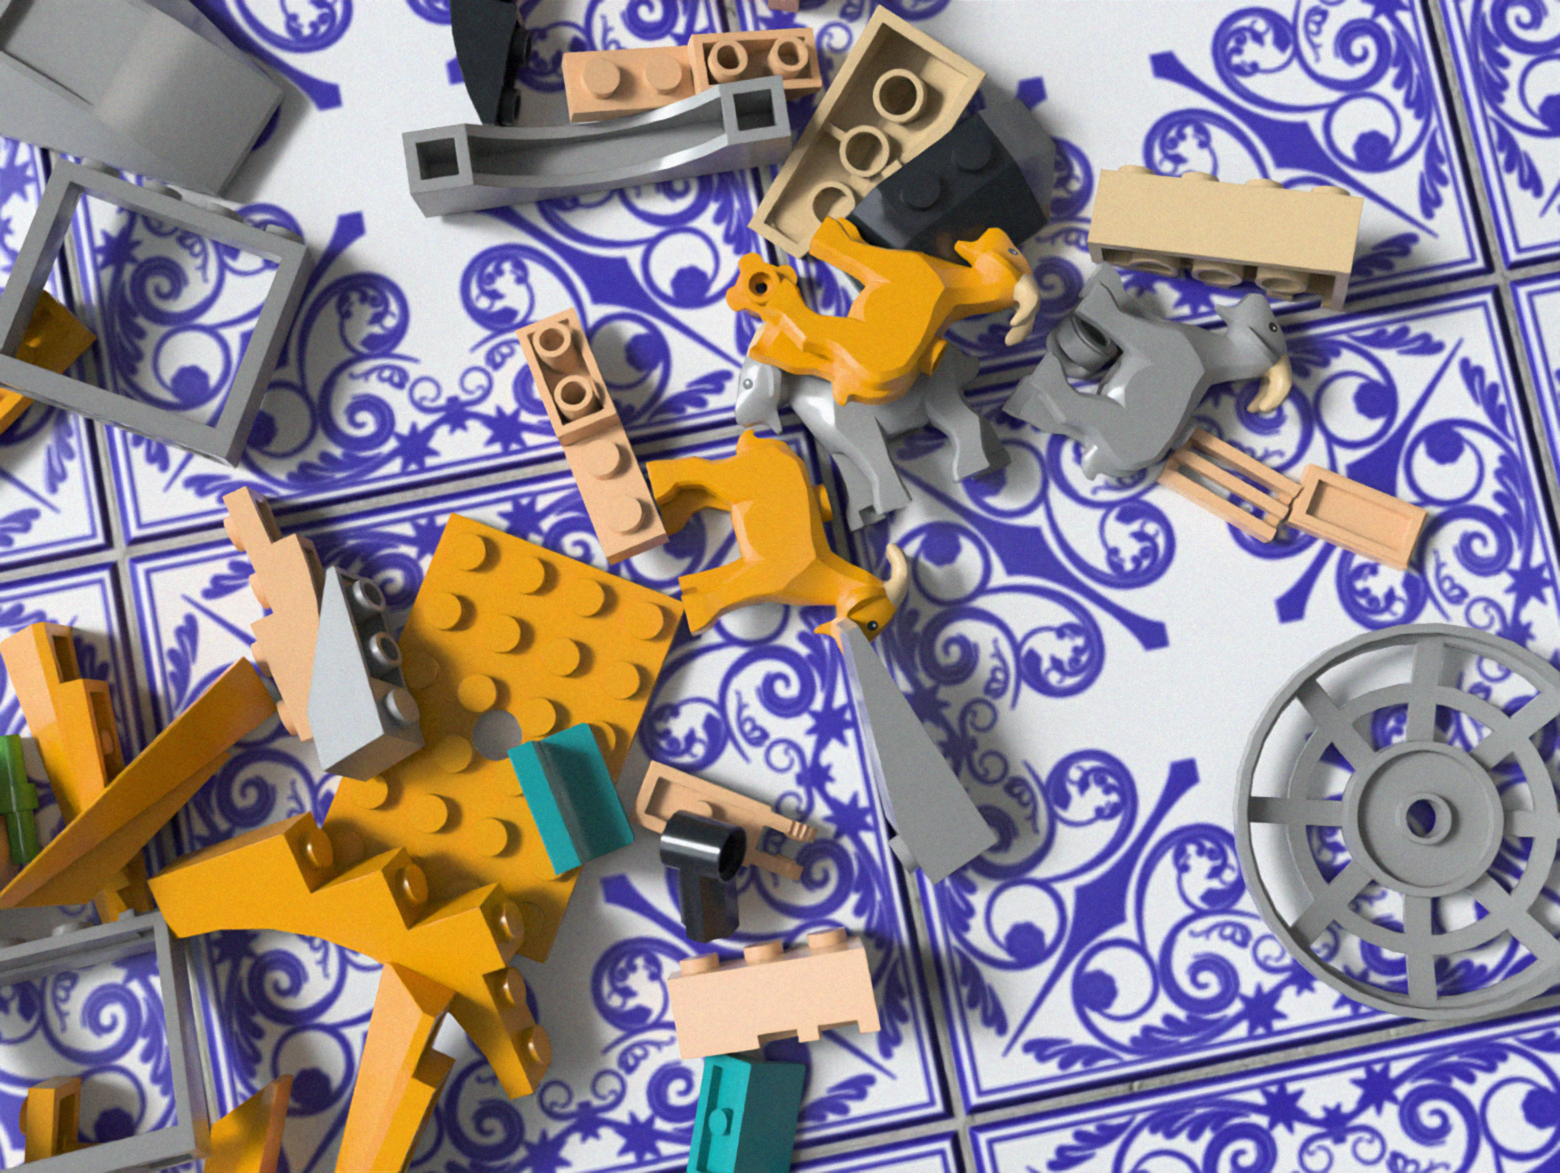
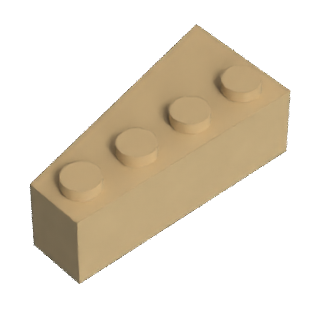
M1124 165L1119 167L1118 171L1101 169L1087 244L1093 263L1100 264L1106 261L1113 267L1168 278L1177 276L1179 269L1185 268L1192 270V277L1204 282V285L1229 289L1230 286L1240 284L1242 280L1255 282L1258 287L1265 289V297L1290 302L1295 293L1316 294L1322 296L1320 308L1342 312L1351 274L1364 197L1351 196L1349 191L1335 186H1318L1312 188L1311 192L1284 189L1281 183L1269 179H1251L1244 185L1219 182L1216 176L1203 172H1187L1179 178L1156 175L1153 170L1143 166Z

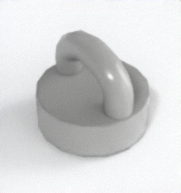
M1073 309L1050 331L1047 336L1046 347L1048 352L1053 351L1061 359L1066 375L1084 379L1100 370L1116 355L1117 345L1094 326L1075 315L1076 309Z

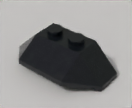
M1020 98L978 111L876 185L845 219L856 226L861 238L870 245L886 249L922 252L929 256L972 268V265L955 251L954 246L958 240L974 242L989 228H999L1008 235L1014 246L1018 248L1047 227L1050 215L1056 145ZM842 271L858 293H861L865 286L852 275Z

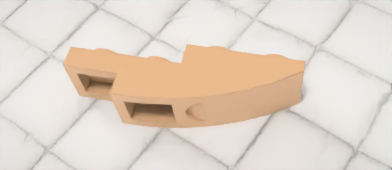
M812 27L693 34L688 45L570 52L564 53L562 59L570 123L605 121L631 116L695 96L718 84L781 74L786 102L819 92L822 88Z
M574 307L515 330L555 434L563 447L609 564L614 565L669 542L670 540Z
M245 486L222 498L230 516L224 518L227 534L239 552H247L256 572L249 575L251 588L261 606L266 610L272 608L273 614L250 624L257 639L256 642L251 644L252 654L264 676L267 678L273 676L283 698L277 702V710L287 731L292 736L299 735L302 742H314L306 713L326 578L313 541L296 533L284 538L265 495Z

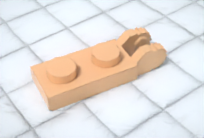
M651 760L628 819L635 824L661 834L670 817L678 810H688L741 826L747 836V850L742 866L748 868L751 863L799 881L804 867L784 855H774L756 848L763 828L766 825L783 832L786 837L802 843L805 841L813 843L818 829L770 811L772 806L655 760Z

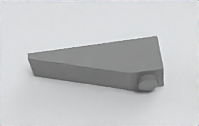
M846 617L838 622L836 626L885 816L897 833V836L888 841V844L909 874L920 868L934 886L997 843L998 839L860 627Z

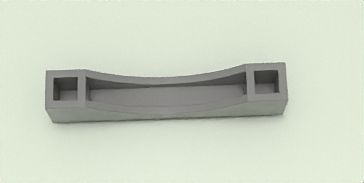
M782 74L718 84L695 96L661 108L600 122L530 128L495 127L462 123L402 133L410 195L426 218L785 163L792 152V136Z

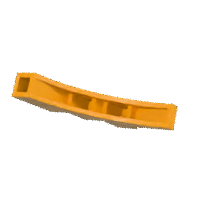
M311 810L179 856L147 880L174 940L216 930L273 929L319 937L365 954L383 965L388 961H394L457 991L448 1013L454 1017L486 1056L510 1100L534 1093L552 1062L551 1045L548 1035L542 1026L535 1024L526 1003V988L520 972L509 964L525 940L523 936L524 922L518 906L513 901L507 899L500 881L430 904L426 878L422 870L412 863L405 846L336 869L333 862L331 842L326 833L318 828Z

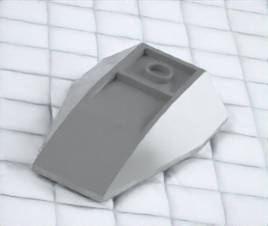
M0 0V136L81 159H94L116 169L221 198L285 96L283 91L189 0Z

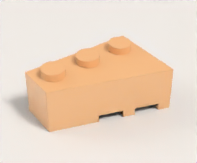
M835 927L807 934L809 945L783 950L781 940H770L743 947L745 957L719 963L717 952L681 959L679 961L681 970L671 972L667 979L682 1060L759 1049L763 1047L765 1042L795 1036L799 1037V1042L820 1040L823 1038L822 1031L859 1024L860 1033L881 1031L865 949L860 935L847 937L845 927Z

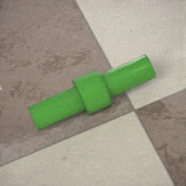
M20 734L0 736V816L5 815L13 865L31 862L40 854L33 810L39 808L35 783H28Z

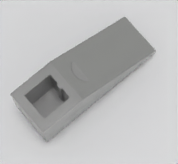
M334 565L326 571L306 714L322 771L366 782L423 748L425 743L418 723L420 711L416 701L408 691L401 668L402 653L398 644L392 638L384 613L386 602L382 591L371 579Z

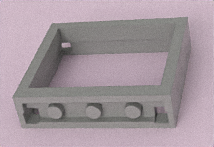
M58 157L0 298V388L237 469L315 265L308 247L302 245L303 238L288 229L276 225H267L266 230L263 231L242 223L243 217L240 214L216 203L207 202L204 209L181 201L182 195L179 192L155 181L145 180L143 187L120 179L121 173L116 169L94 159L83 158L80 165ZM82 193L279 264L216 428L15 359Z
M132 908L121 912L118 915L119 921L93 926L90 922L64 924L54 928L51 937L30 942L23 938L1 939L0 987L156 950L178 1125L0 1170V1173H151L213 1157L184 938L173 939L167 922H165L159 908L140 913Z

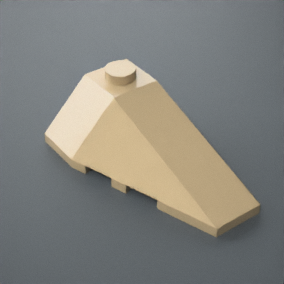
M879 4L747 227L796 259L801 260L809 253L811 239L827 216L836 220L840 216L845 218L876 185L955 128L986 78L987 73Z

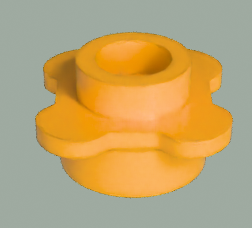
M748 253L742 256L738 262L740 274L735 286L727 290L726 301L733 311L741 312L744 310L747 314L761 318L763 322H766L771 317L765 313L768 301L785 277L796 285L797 275L795 270L789 265L777 267L763 262L762 257L757 253ZM759 283L767 285L768 289L765 293L761 294L756 291L755 288Z

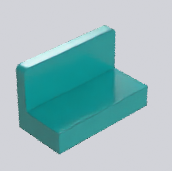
M580 723L542 740H531L507 750L556 875L634 842V832L592 728L588 723Z
M737 1052L706 1056L686 1173H789L805 1076V1065L796 1061H760Z

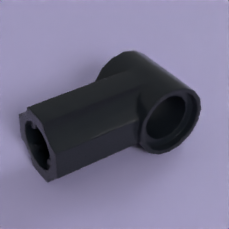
M678 810L670 817L663 830L660 841V858L666 867L676 870L681 923L686 927V936L691 940L704 944L720 938L729 939L740 926L736 876L744 862L747 850L746 832L738 825L688 810Z

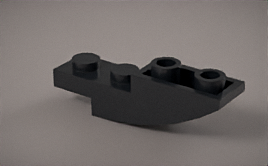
M449 0L452 35L458 65L468 95L482 125L515 127L521 110V91L515 88L519 67H528L533 44L532 31L526 29L518 5L515 4L517 0Z

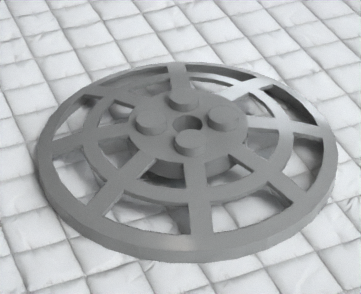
M1443 623L1402 624L1359 634L1324 650L1293 673L1268 701L1249 734L1237 769L1232 807L1235 849L1245 885L1262 920L1285 951L1311 975L1349 999L1392 1015L1430 1021L1472 1019L1508 1010L1544 993L1560 980V938L1558 940L1554 938L1527 912L1548 879L1556 854L1557 839H1560V813H1558L1557 799L1550 774L1537 748L1529 739L1530 736L1560 714L1559 671L1546 660L1517 643L1476 628ZM1397 645H1415L1410 684H1396L1369 691L1348 701L1338 709L1316 680L1332 667L1360 654ZM1443 647L1463 649L1494 660L1525 678L1541 693L1509 718L1500 709L1476 695L1453 687L1438 685ZM1296 698L1318 725V728L1309 737L1296 760L1288 784L1287 798L1252 796L1254 774L1264 744L1281 714ZM1400 703H1408L1405 742L1394 743L1375 752L1351 725L1358 718L1377 709ZM1436 705L1465 713L1485 725L1492 732L1467 754L1448 744L1434 742ZM1332 743L1355 771L1345 786L1341 801L1307 799V791L1314 769L1325 749ZM1510 753L1516 758L1527 779L1534 811L1503 810L1499 793L1487 773ZM1422 799L1428 802L1434 809L1436 822L1430 833L1418 837L1409 829L1406 815L1409 807L1414 802ZM1251 822L1286 824L1287 839L1293 862L1306 889L1314 898L1291 926L1288 925L1276 909L1261 878L1252 845ZM1306 825L1341 827L1344 843L1353 860L1329 884L1323 879L1312 857L1306 834ZM1502 836L1533 837L1532 849L1526 868L1515 888L1508 894L1486 870L1498 853ZM1371 880L1387 889L1402 893L1404 933L1394 932L1375 925L1353 912L1347 905ZM1465 888L1489 912L1482 919L1462 929L1442 934H1432L1430 897L1446 896ZM1334 920L1342 928L1365 942L1392 952L1404 953L1409 995L1385 991L1355 980L1325 962L1309 947ZM1507 930L1537 958L1536 961L1521 972L1490 987L1459 995L1437 996L1433 955H1448L1475 948L1496 938Z

